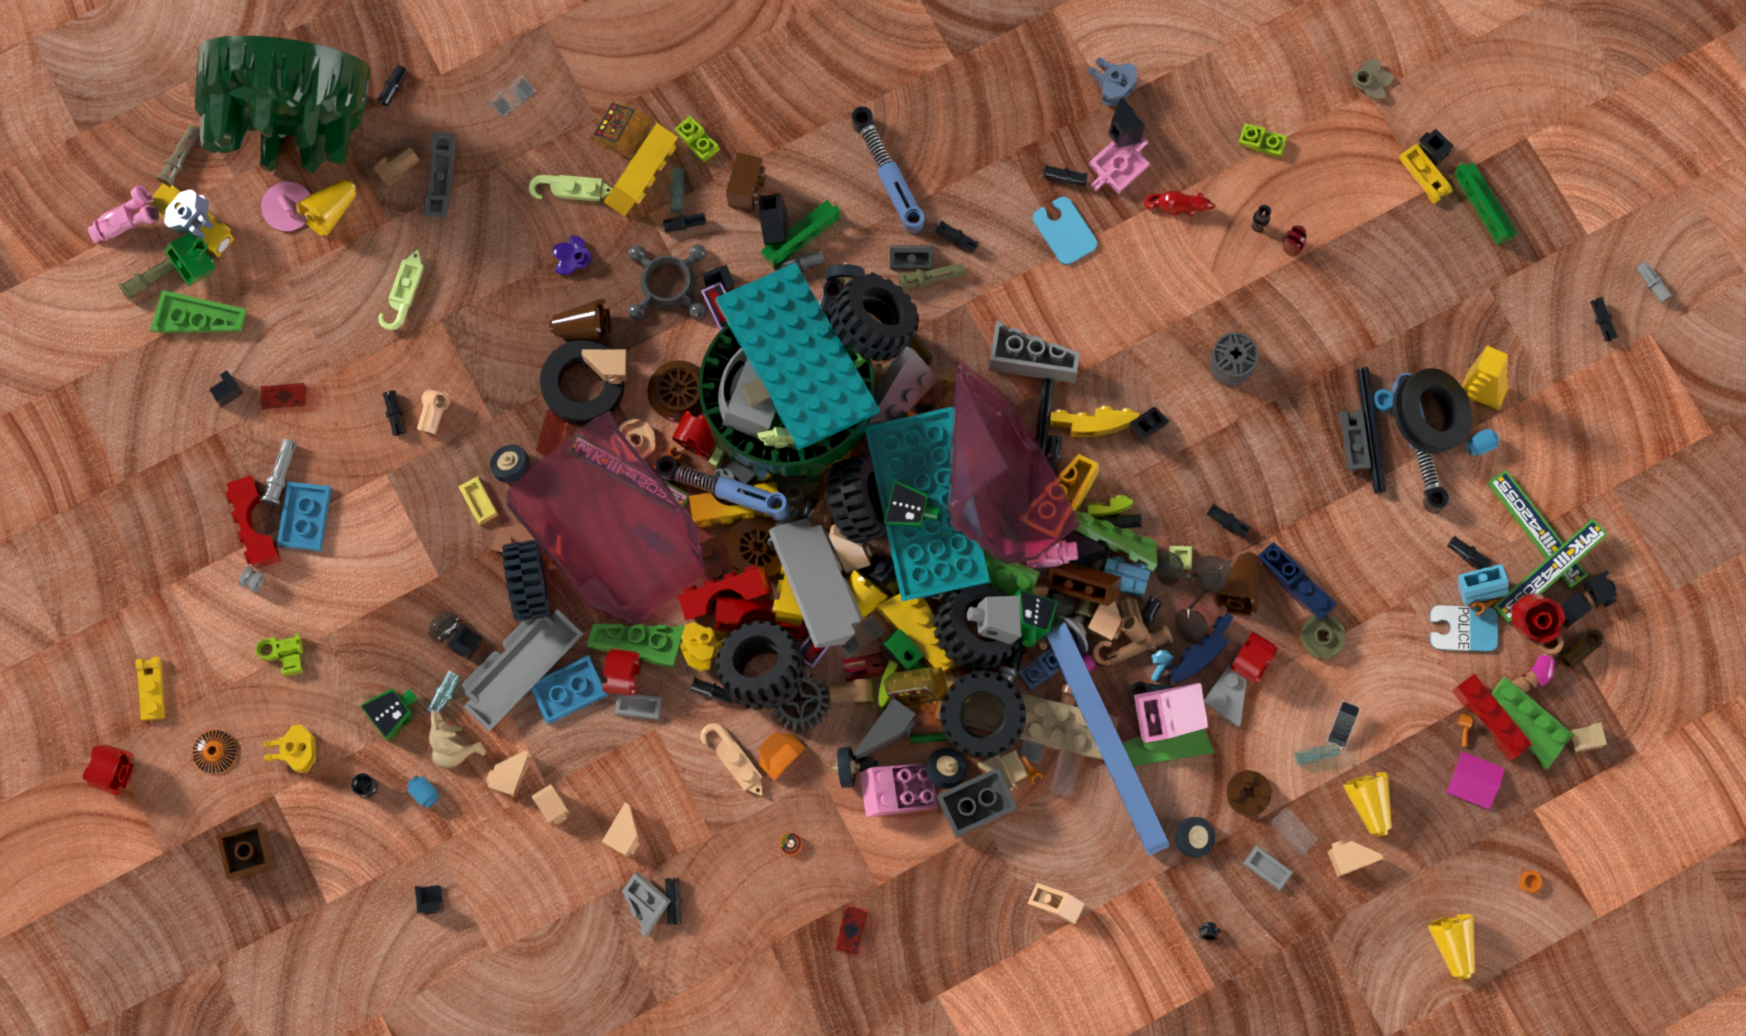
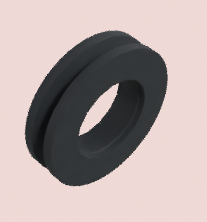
M572 341L558 347L548 356L541 370L540 388L548 408L559 419L575 425H590L604 420L616 410L624 394V381L620 384H611L609 381H604V388L601 393L591 401L581 403L566 398L560 388L561 377L571 366L586 363L583 360L582 350H609L605 346L593 341Z
M1435 368L1423 369L1404 378L1395 390L1393 414L1397 427L1406 441L1417 450L1428 454L1442 453L1460 445L1468 436L1472 422L1470 402L1459 382L1447 372ZM1423 391L1433 394L1443 407L1445 424L1442 431L1435 430L1429 426L1421 414L1420 396Z

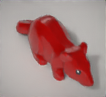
M1167 191L1161 195L1156 193L1150 194L1144 201V206L1148 210L1160 207L1163 212L1175 216L1179 215V212H1186L1189 216H1193L1196 210L1202 212L1216 207L1214 203L1205 198L1200 192L1197 196L1186 195L1179 191ZM1152 198H1157L1153 202L1150 201Z

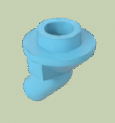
M1158 650L1156 654L1151 656L1153 664L1158 665L1151 676V679L1155 682H1159L1166 667L1172 666L1174 656L1166 650Z

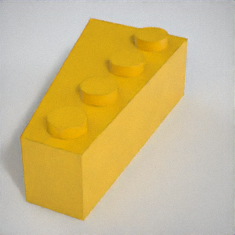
M656 123L604 200V203L624 217L635 202L640 204L646 195L643 192L644 188L651 187L656 179L653 176L656 171L661 172L667 163L664 161L666 155L670 157L677 147L674 143L678 137Z
M1490 346L1485 347L1468 370L1462 384V388L1469 401H1477L1499 411L1508 390V354Z
M1078 454L1062 471L1058 479L1031 505V508L1025 515L1023 514L1019 518V526L1046 541L1059 540L1065 528L1069 529L1075 511L1079 510L1097 477L1099 464Z
M898 594L877 605L878 612L888 620L890 625L895 630L901 628L923 653V661L938 677L958 668L954 664L955 661L951 658L948 659L945 656V651L943 649L940 650L937 644L939 640L938 638L935 639L933 632L936 627H933V619L935 617L923 597L902 602L901 595Z

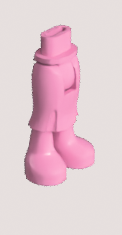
M141 185L135 186L131 190L132 199L130 201L123 202L119 207L104 213L93 222L92 226L88 227V232L94 243L100 240L106 241L115 238L130 228H136L141 223L150 225L158 221V209L154 205H149L154 202V199L145 187ZM141 208L140 211L137 214H135V210Z
M1000 538L998 541L1000 556L1007 558L1025 554V559L1009 560L1031 569L1056 567L1069 563V560H1078L1076 542L1067 543L1066 540H1047L1036 543L1015 544L1008 538Z

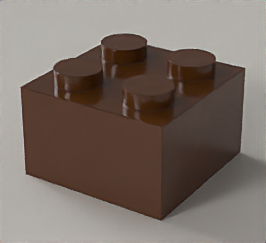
M737 153L726 190L729 207L753 213L755 206H759L760 187L765 186L767 179L763 158Z
M260 822L216 835L227 880L234 882L277 869L265 824Z

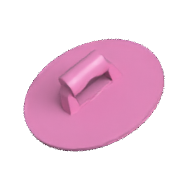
M295 182L275 184L265 193L262 199L261 210L264 219L271 227L280 231H293L301 228L308 219L304 214L302 216L299 215L296 204L310 196V193L302 185Z

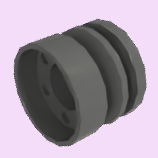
M1239 332L1221 336L1215 343L1209 359V371L1213 378L1226 386H1238L1245 383L1252 375L1259 358L1255 342L1249 336ZM1232 353H1235L1238 359H1233Z

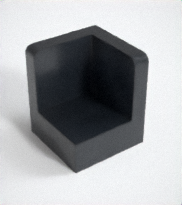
M727 264L702 274L707 288L721 282L726 293L735 289Z
M227 370L220 374L223 381L210 388V392L221 408L243 394Z
M461 623L447 646L451 651L470 661L483 638Z
M440 885L428 887L415 886L417 914L428 915L444 912Z

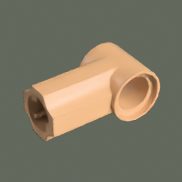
M429 389L422 395L423 410L417 429L436 434L442 413L450 404V398L445 392Z

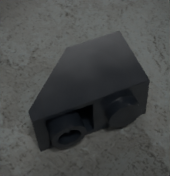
M1124 98L1120 99L1108 132L1118 148L1139 143L1145 128L1143 122L1137 117L1132 107L1128 105Z
M781 194L760 196L759 217L764 245L786 243L787 207Z
M1065 528L1059 541L1066 540L1067 543L1076 542L1078 560H1069V562L1084 565L1106 557L1107 552L1101 541L1090 540L1074 529L1071 531Z
M874 554L870 566L858 569L883 591L892 596L900 594L893 563Z

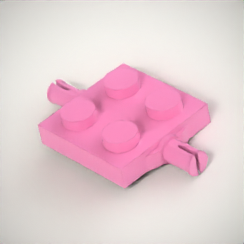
M1142 137L1139 143L1120 148L1112 141L1089 162V166L1099 176L1090 186L1097 191L1106 183L1120 194L1149 167L1150 163L1140 152L1148 144V141Z

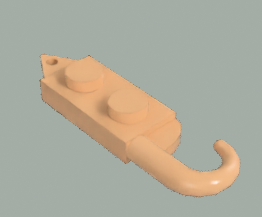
M717 723L706 725L700 735L702 743L707 745V733L709 731H716L723 740L718 745L716 751L720 760L744 791L747 790L763 796L761 785L763 777L728 731Z

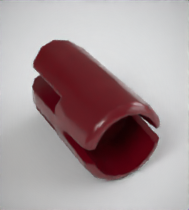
M1296 225L1292 227L1291 231H1287L1283 241V250L1287 255L1297 256L1301 254L1307 236L1304 227Z
M882 653L842 659L843 664L865 660V664L844 668L845 673L867 669L866 673L847 676L846 681L883 675L885 672L884 664L873 665L883 662Z

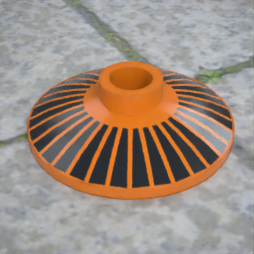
M222 730L207 731L200 735L193 745V761L201 771L207 774H221L230 769L234 764L238 752L237 744L231 735ZM216 747V753L210 755V748Z

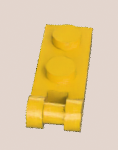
M1417 143L1398 157L1427 193L1432 203H1437L1443 195L1447 196L1453 191L1451 185ZM1435 183L1439 185L1437 190L1432 186Z
M159 656L152 657L150 660H144V658L136 659L141 720L165 719L161 659ZM152 668L153 674L146 675V669Z

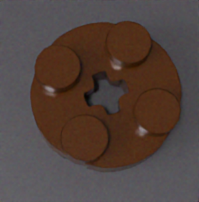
M1244 770L1235 774L1227 784L1226 796L1228 804L1232 810L1240 815L1252 816L1259 814L1267 808L1271 801L1272 788L1268 780L1259 772ZM1252 788L1254 790V798L1248 797L1246 799L1243 789Z

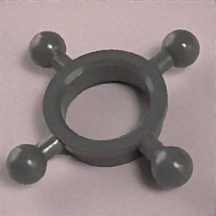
M700 244L692 246L690 255L683 261L674 256H660L651 261L646 256L644 247L640 245L632 246L629 250L630 259L634 262H641L646 268L641 276V289L645 298L640 303H634L629 307L628 314L630 318L641 320L645 316V309L651 304L661 309H674L685 304L689 308L690 316L693 319H703L707 312L706 307L702 303H695L690 298L695 287L694 275L690 266L694 262H699L706 258V248ZM667 264L679 267L686 275V285L680 294L672 298H661L650 290L648 286L649 277L657 267Z

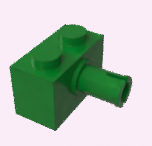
M191 232L170 242L164 250L188 286L207 278L216 268L213 259L205 253L208 245L206 243L203 246L206 241L196 239Z

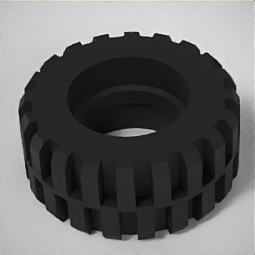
M859 275L849 280L833 301L830 309V321L832 328H835L834 333L837 338L840 337L841 343L845 347L848 346L852 349L851 352L854 354L858 353L865 359L872 358V361H887L899 356L918 331L919 315L916 312L917 307L915 303H912L910 295L908 293L905 294L902 291L903 288L893 284L892 280H885L879 275ZM868 313L878 318L881 323L872 318Z
M862 454L835 462L829 469V475L826 477V493L828 495L827 503L830 506V513L835 520L836 527L840 529L839 532L847 540L854 543H862L887 536L871 455Z
M981 584L953 591L937 608L935 612L936 617L933 619V627H936L933 632L935 639L938 638L939 640L937 644L940 650L943 649L946 653L945 656L948 659L954 660L955 665L958 667L965 666L964 669L968 671H973L974 669L976 671L991 670L1000 665L1016 651L1022 638L1021 635L1012 644L991 639V642H985L976 638L967 628L964 614L968 612L970 607L977 608L978 604L986 597L1007 595L1002 590L1000 592L996 590L997 587L991 584L988 586Z
M755 621L752 625L744 624L738 631L736 629L730 633L731 636L729 638L726 637L722 642L723 648L718 649L716 654L718 658L715 660L716 674L728 696L736 704H741L742 707L750 709L752 706L754 710H762V707L771 709L777 703L779 705L785 702L784 699L787 697L791 698L795 694L794 689H798L802 683L800 678H803L805 674V660L793 635L780 624L774 625L770 621H765L764 624L761 621ZM766 653L778 655L775 666L765 675L755 678L743 676L745 666L754 657Z
M990 671L971 672L956 680L946 691L940 708L941 727L948 741L960 752H964L972 757L981 758L997 756L1009 750L1020 738L1026 721L1025 703L1017 687L1004 676ZM974 694H992L1003 705L1004 721L1001 727L990 735L974 734L963 723V705Z

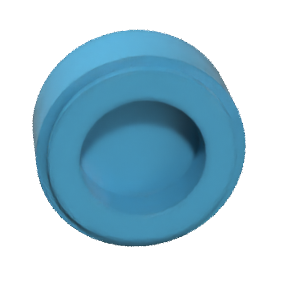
M1386 389L1378 390L1373 396L1375 409L1379 412L1389 411L1393 407V393Z

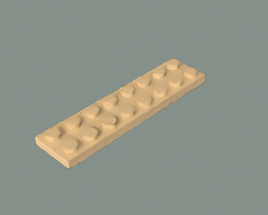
M945 675L934 719L940 720L942 699L948 688L959 678ZM977 693L969 697L964 703L962 720L966 727L994 733L1001 727L1004 721V708L999 699L992 694ZM1021 693L1026 708V721L1024 730L1018 740L1103 760L1079 707ZM1109 715L1117 730L1119 717Z

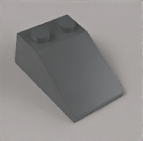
M893 698L854 751V760L858 762L861 758L868 757L901 740L905 734L909 736L916 727V714Z
M999 767L937 795L938 803L955 839L969 834L1018 809Z

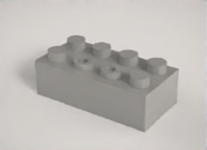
M741 348L727 364L719 386L718 402L723 418L722 425L732 427L737 431L759 439L758 433L769 430L776 409L771 400L750 407L741 391V386L758 379ZM738 361H743L744 364L737 371L730 388V400L725 401L724 385L726 378L733 366Z

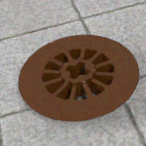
M677 360L660 366L653 373L648 384V399L652 408L660 416L668 420L680 421L685 411L691 412L696 416L703 411L698 387L700 367L688 361ZM673 373H677V380L673 378ZM680 373H685L684 378L680 380ZM670 376L673 383L665 380V378ZM689 376H691L693 379L686 383ZM664 383L669 387H661V384ZM695 383L697 384V387H689ZM677 385H680L681 388H685L682 390V394H678L676 391H674L676 390ZM660 392H668L663 396L660 395ZM688 392H697V394L694 396ZM671 397L668 403L664 401L665 399ZM685 397L691 398L692 401L688 403ZM677 399V406H672L674 400ZM681 399L685 402V406H680Z
M747 518L734 525L727 538V552L737 569L745 573L744 568L752 565H757V568L765 567L768 577L777 574L781 570L782 564L776 549H774V544L773 549L768 548L770 547L768 543L764 542L766 538L770 539L769 530L775 527V524L762 518ZM759 546L761 548L760 551L755 552L753 548ZM749 555L748 560H745L743 557ZM751 558L754 559L753 564L749 563Z

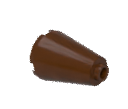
M598 299L553 315L552 320L549 321L551 333H554L556 337L602 343L609 342L610 338H607V333L612 332L610 311L605 309L603 305L606 304V301Z
M1251 552L1239 555L1215 593L1214 602L1219 608L1223 605L1227 608L1228 613L1238 616H1251L1252 612H1257L1260 581V560L1257 558V555Z

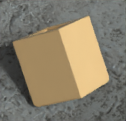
M1602 723L1570 731L1573 733L1571 739L1575 753L1607 745Z

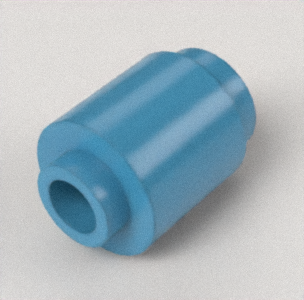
M1489 428L1469 436L1464 441L1471 457L1475 455L1480 456L1498 447L1497 443L1500 442L1497 433Z
M416 775L407 784L409 786L407 792L421 807L424 806L428 809L440 798L437 794L438 790L424 776L419 778Z

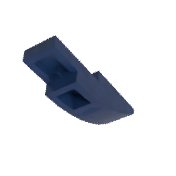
M1272 542L1257 556L1290 596L1301 607L1307 608L1318 620L1322 621L1337 607V604L1305 575V570L1275 542Z
M1226 612L1223 618L1218 616L1212 625L1215 628L1211 636L1206 634L1200 643L1203 648L1194 644L1191 649L1189 647L1185 649L1180 657L1183 659L1179 667L1174 665L1168 674L1171 678L1168 683L1169 685L1182 683L1195 676L1220 654L1229 642L1222 634L1234 618L1232 615Z

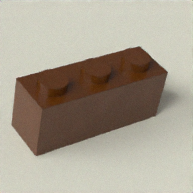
M1069 562L1049 569L1048 589L1109 606L1119 598L1122 577Z

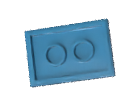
M287 482L277 540L278 547L322 552L332 492L331 486Z
M590 655L542 677L531 688L547 724L553 723L609 696L608 693L603 692L602 680Z

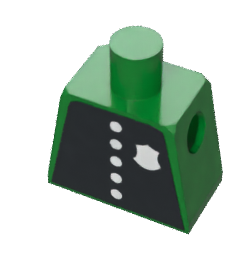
M894 481L884 523L892 526L923 527L925 518L938 520L940 508L928 505L929 495Z
M1019 589L1012 596H1019L1021 635H1023L1022 644L1027 647H1033L1036 644V639H1041L1049 632L1057 601Z
M901 628L894 631L879 645L898 664L901 670L907 671L910 669L917 678L927 670V667L919 660L924 656L923 653ZM905 652L910 654L909 661L904 658Z
M392 688L363 703L360 707L383 737L390 742L414 717V714L408 707L417 701L418 697L411 689L399 696Z

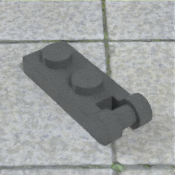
M1355 410L1353 413L1341 411L1339 419L1342 427L1347 470L1370 469L1371 464L1363 410ZM1355 421L1357 426H1350L1349 422Z

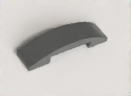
M433 132L432 163L424 216L446 218L453 181L455 134Z

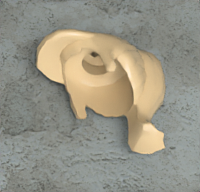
M438 711L431 712L429 742L433 748L432 759L437 766L452 768L459 765L472 753H479L482 756L486 754V750L481 742L466 745L465 740L455 733L456 731H461L462 727L445 724L441 714Z

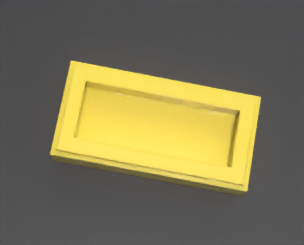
M478 476L458 486L479 526L499 516Z

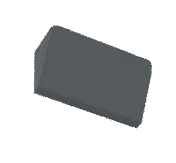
M890 245V269H933V245Z

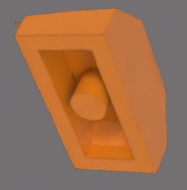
M774 731L758 747L761 759L759 766L776 781L807 748L791 733L782 734Z

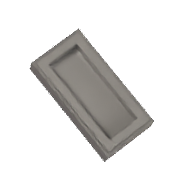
M617 694L614 714L659 720L663 698L641 694L631 696Z
M1257 845L1243 862L1244 866L1278 891L1283 888L1293 874L1291 870Z

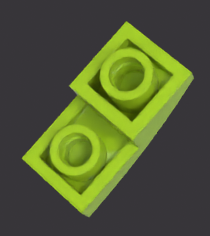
M691 116L674 128L678 136L704 163L720 150L718 144L705 133L703 127Z
M1244 123L1238 143L1251 150L1281 158L1286 145L1287 135L1267 132L1265 127Z
M1116 495L1114 498H1110L1109 506H1105V503L1094 502L1092 505H1088L1086 513L1092 515L1093 518L1114 516L1117 513L1129 510L1133 504V499H1128L1125 495Z
M891 660L885 669L879 690V709L882 711L893 700V697L889 694L894 693V688L888 684L889 682L893 684L899 675L897 671L898 664Z

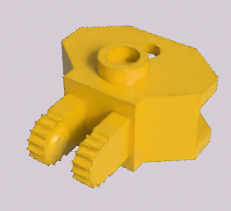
M695 622L686 624L681 637L680 649L688 665L700 672L709 670L713 658L717 657L718 649L723 648L722 642L724 639L717 640L726 636L728 632L714 631L711 627L705 628Z
M292 725L284 737H279V740L263 742L264 747H279L280 754L265 755L264 761L288 763L298 773L308 772L316 761L315 737L303 725Z

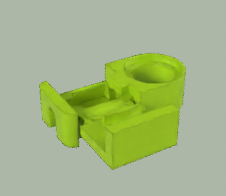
M295 633V637L277 640L276 637H272L257 643L255 650L261 660L268 662L279 659L280 662L282 661L283 667L280 669L284 677L304 673L300 661V655L303 653L302 641L298 633ZM265 645H271L273 648L271 654L267 656L262 655L261 649Z

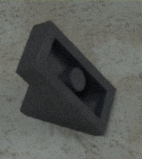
M1154 406L1131 421L1129 429L1145 445L1155 433L1169 423V420Z

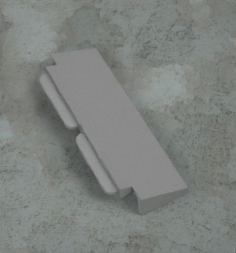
M809 518L771 528L769 534L815 648L844 645L855 634L853 627L862 620V615L848 581L842 577L840 572L842 566L828 532L822 528V525L812 527Z
M559 610L550 618L544 617L523 621L503 641L505 651L502 654L493 652L464 681L463 689L470 700L463 708L490 731L572 647L583 633Z

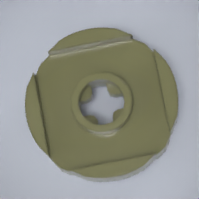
M1327 615L1322 621L1312 616L1303 625L1299 639L1303 649L1310 656L1319 660H1325L1334 657L1342 650L1345 644V630L1342 623L1331 615ZM1326 632L1328 634L1326 637L1328 641H1319L1317 633Z

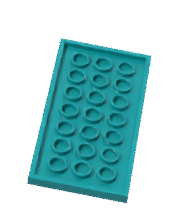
M796 262L716 297L719 309L758 379L761 378L769 392L770 400L798 450L879 413V407L839 337L837 338L831 323Z
M948 407L867 426L865 432L884 521L894 481L929 495L928 505L940 508L938 520L925 518L923 527L886 525L902 602L990 583L953 408Z

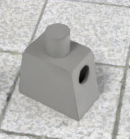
M1019 596L986 597L978 604L977 608L970 607L968 609L967 619L978 622V633L980 635L1007 644H1012L1021 637Z

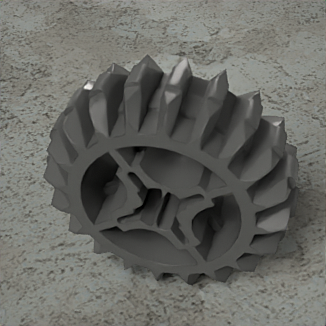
M805 672L803 678H800L802 681L801 685L812 688L816 692V696L804 694L800 685L798 689L795 688V694L791 698H786L783 704L779 705L777 703L773 705L777 709L772 712V715H781L777 722L780 724L786 720L784 724L786 729L789 728L790 724H793L794 732L797 731L798 725H801L802 732L806 731V724H809V727L814 729L812 721L815 720L818 724H821L822 721L818 716L826 717L827 713L822 709H829L830 707L828 703L823 702L830 699L829 695H822L827 691V687L819 688L822 680L819 679L814 683V674L809 679H806L807 672ZM798 691L800 692V697L802 698V700H806V702H803V705L801 706V712L798 704L796 702L793 703L794 700L797 701L796 698L798 697ZM818 702L816 710L810 716L805 717V709ZM782 707L795 709L798 712L799 718L787 715Z

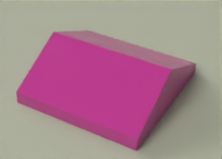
M1462 751L1446 793L1490 810L1500 788L1505 768Z

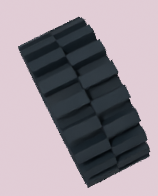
M535 539L503 545L502 555L506 587L515 621L520 622L550 617L549 591L539 542Z

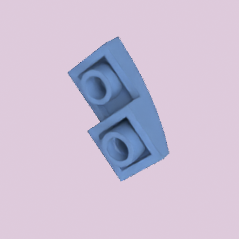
M1050 648L1037 657L1035 661L1020 670L1017 675L1031 692L1061 669Z

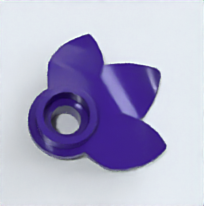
M572 235L568 243H558L552 248L553 255L559 260L554 270L557 274L569 275L577 268H586L591 263V254L585 248L584 240L579 236Z

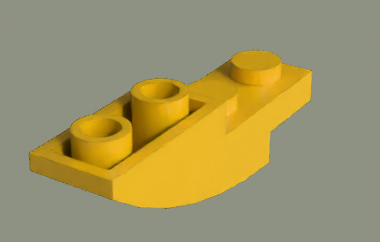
M1101 406L1100 409L1096 408L1094 416H1090L1089 413L1079 412L1075 415L1068 414V411L1056 410L1051 412L1049 426L1071 428L1070 437H1097L1128 428L1131 421L1139 417V413L1128 408H1124L1121 411L1113 410L1112 407Z

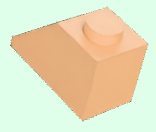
M626 349L582 350L583 360L604 381H609L611 384H620L622 381H627Z
M832 525L829 537L845 572L848 573L870 566L872 556H874L872 545L867 543V541L862 543L851 542L839 532L840 529L836 525Z
M1115 601L1109 606L1099 605L1088 626L1087 633L1103 641L1111 642L1112 639H1118L1122 631L1119 627L1121 617Z
M523 751L495 765L494 770L489 771L486 782L489 783L488 788L516 798L531 758L530 753Z
M551 784L531 796L550 825L553 823L558 825L567 819L566 815L570 812L557 790Z
M625 802L602 842L618 853L628 857L629 854L633 855L638 848L639 842L637 840L639 837L631 806Z
M1344 840L1331 844L1333 848L1327 851L1337 877L1383 859L1382 854L1353 841L1345 843Z
M1039 883L1036 884L1028 901L1029 905L1072 924H1076L1084 906L1083 902L1072 895Z

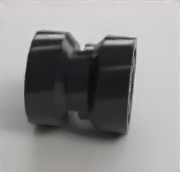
M366 773L356 775L351 782L352 790L362 798L374 796L378 789L376 780Z

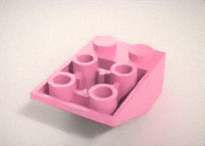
M1201 683L1134 695L1141 738L1146 743L1172 738L1208 727Z
M926 763L872 767L860 772L866 817L885 816L938 807L935 786L926 774Z

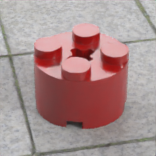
M685 411L673 433L672 440L684 449H690L695 451L696 455L709 459L717 444L713 439L706 419L702 415H699L697 418L693 413Z
M1532 593L1523 596L1511 607L1513 626L1521 635L1533 641L1545 643L1555 639L1560 634V628L1562 623L1564 624L1565 615L1562 607L1552 599L1538 593Z
M1252 631L1230 670L1250 682L1258 684L1279 648L1275 646L1276 644Z
M609 648L603 676L607 679V683L603 682L602 685L604 693L626 696L636 695L638 685L636 674H640L641 670L640 653Z
M106 744L100 747L95 746L91 751L89 766L83 772V780L87 781L90 788L113 795L121 794L118 791L121 788L125 789L133 774L134 764L130 763V757L134 758L133 753Z

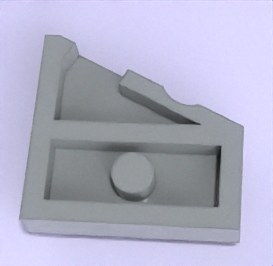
M1228 666L1204 699V705L1238 728L1241 724L1247 679L1230 670V666Z
M637 872L632 875L622 892L626 901L630 904L633 917H637L642 928L640 930L641 934L646 936L650 933L671 900Z

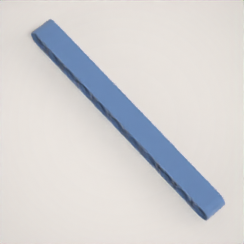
M1064 622L1051 628L1045 637L1147 854L1150 856L1170 847L1067 625Z

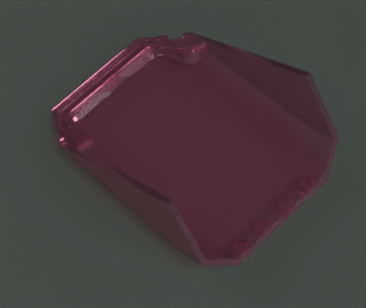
M957 357L954 361L948 513L952 519L950 523L956 531L959 532L961 530L970 541H976L982 550L985 551L987 549L996 560L1001 559L1006 564L1036 560L1081 525L1035 435L1031 429L1026 431L1021 421V415L1009 398Z
M611 411L591 420L531 467L506 492V506L589 605L610 613L614 617L624 619L630 624H640L706 572L695 521Z

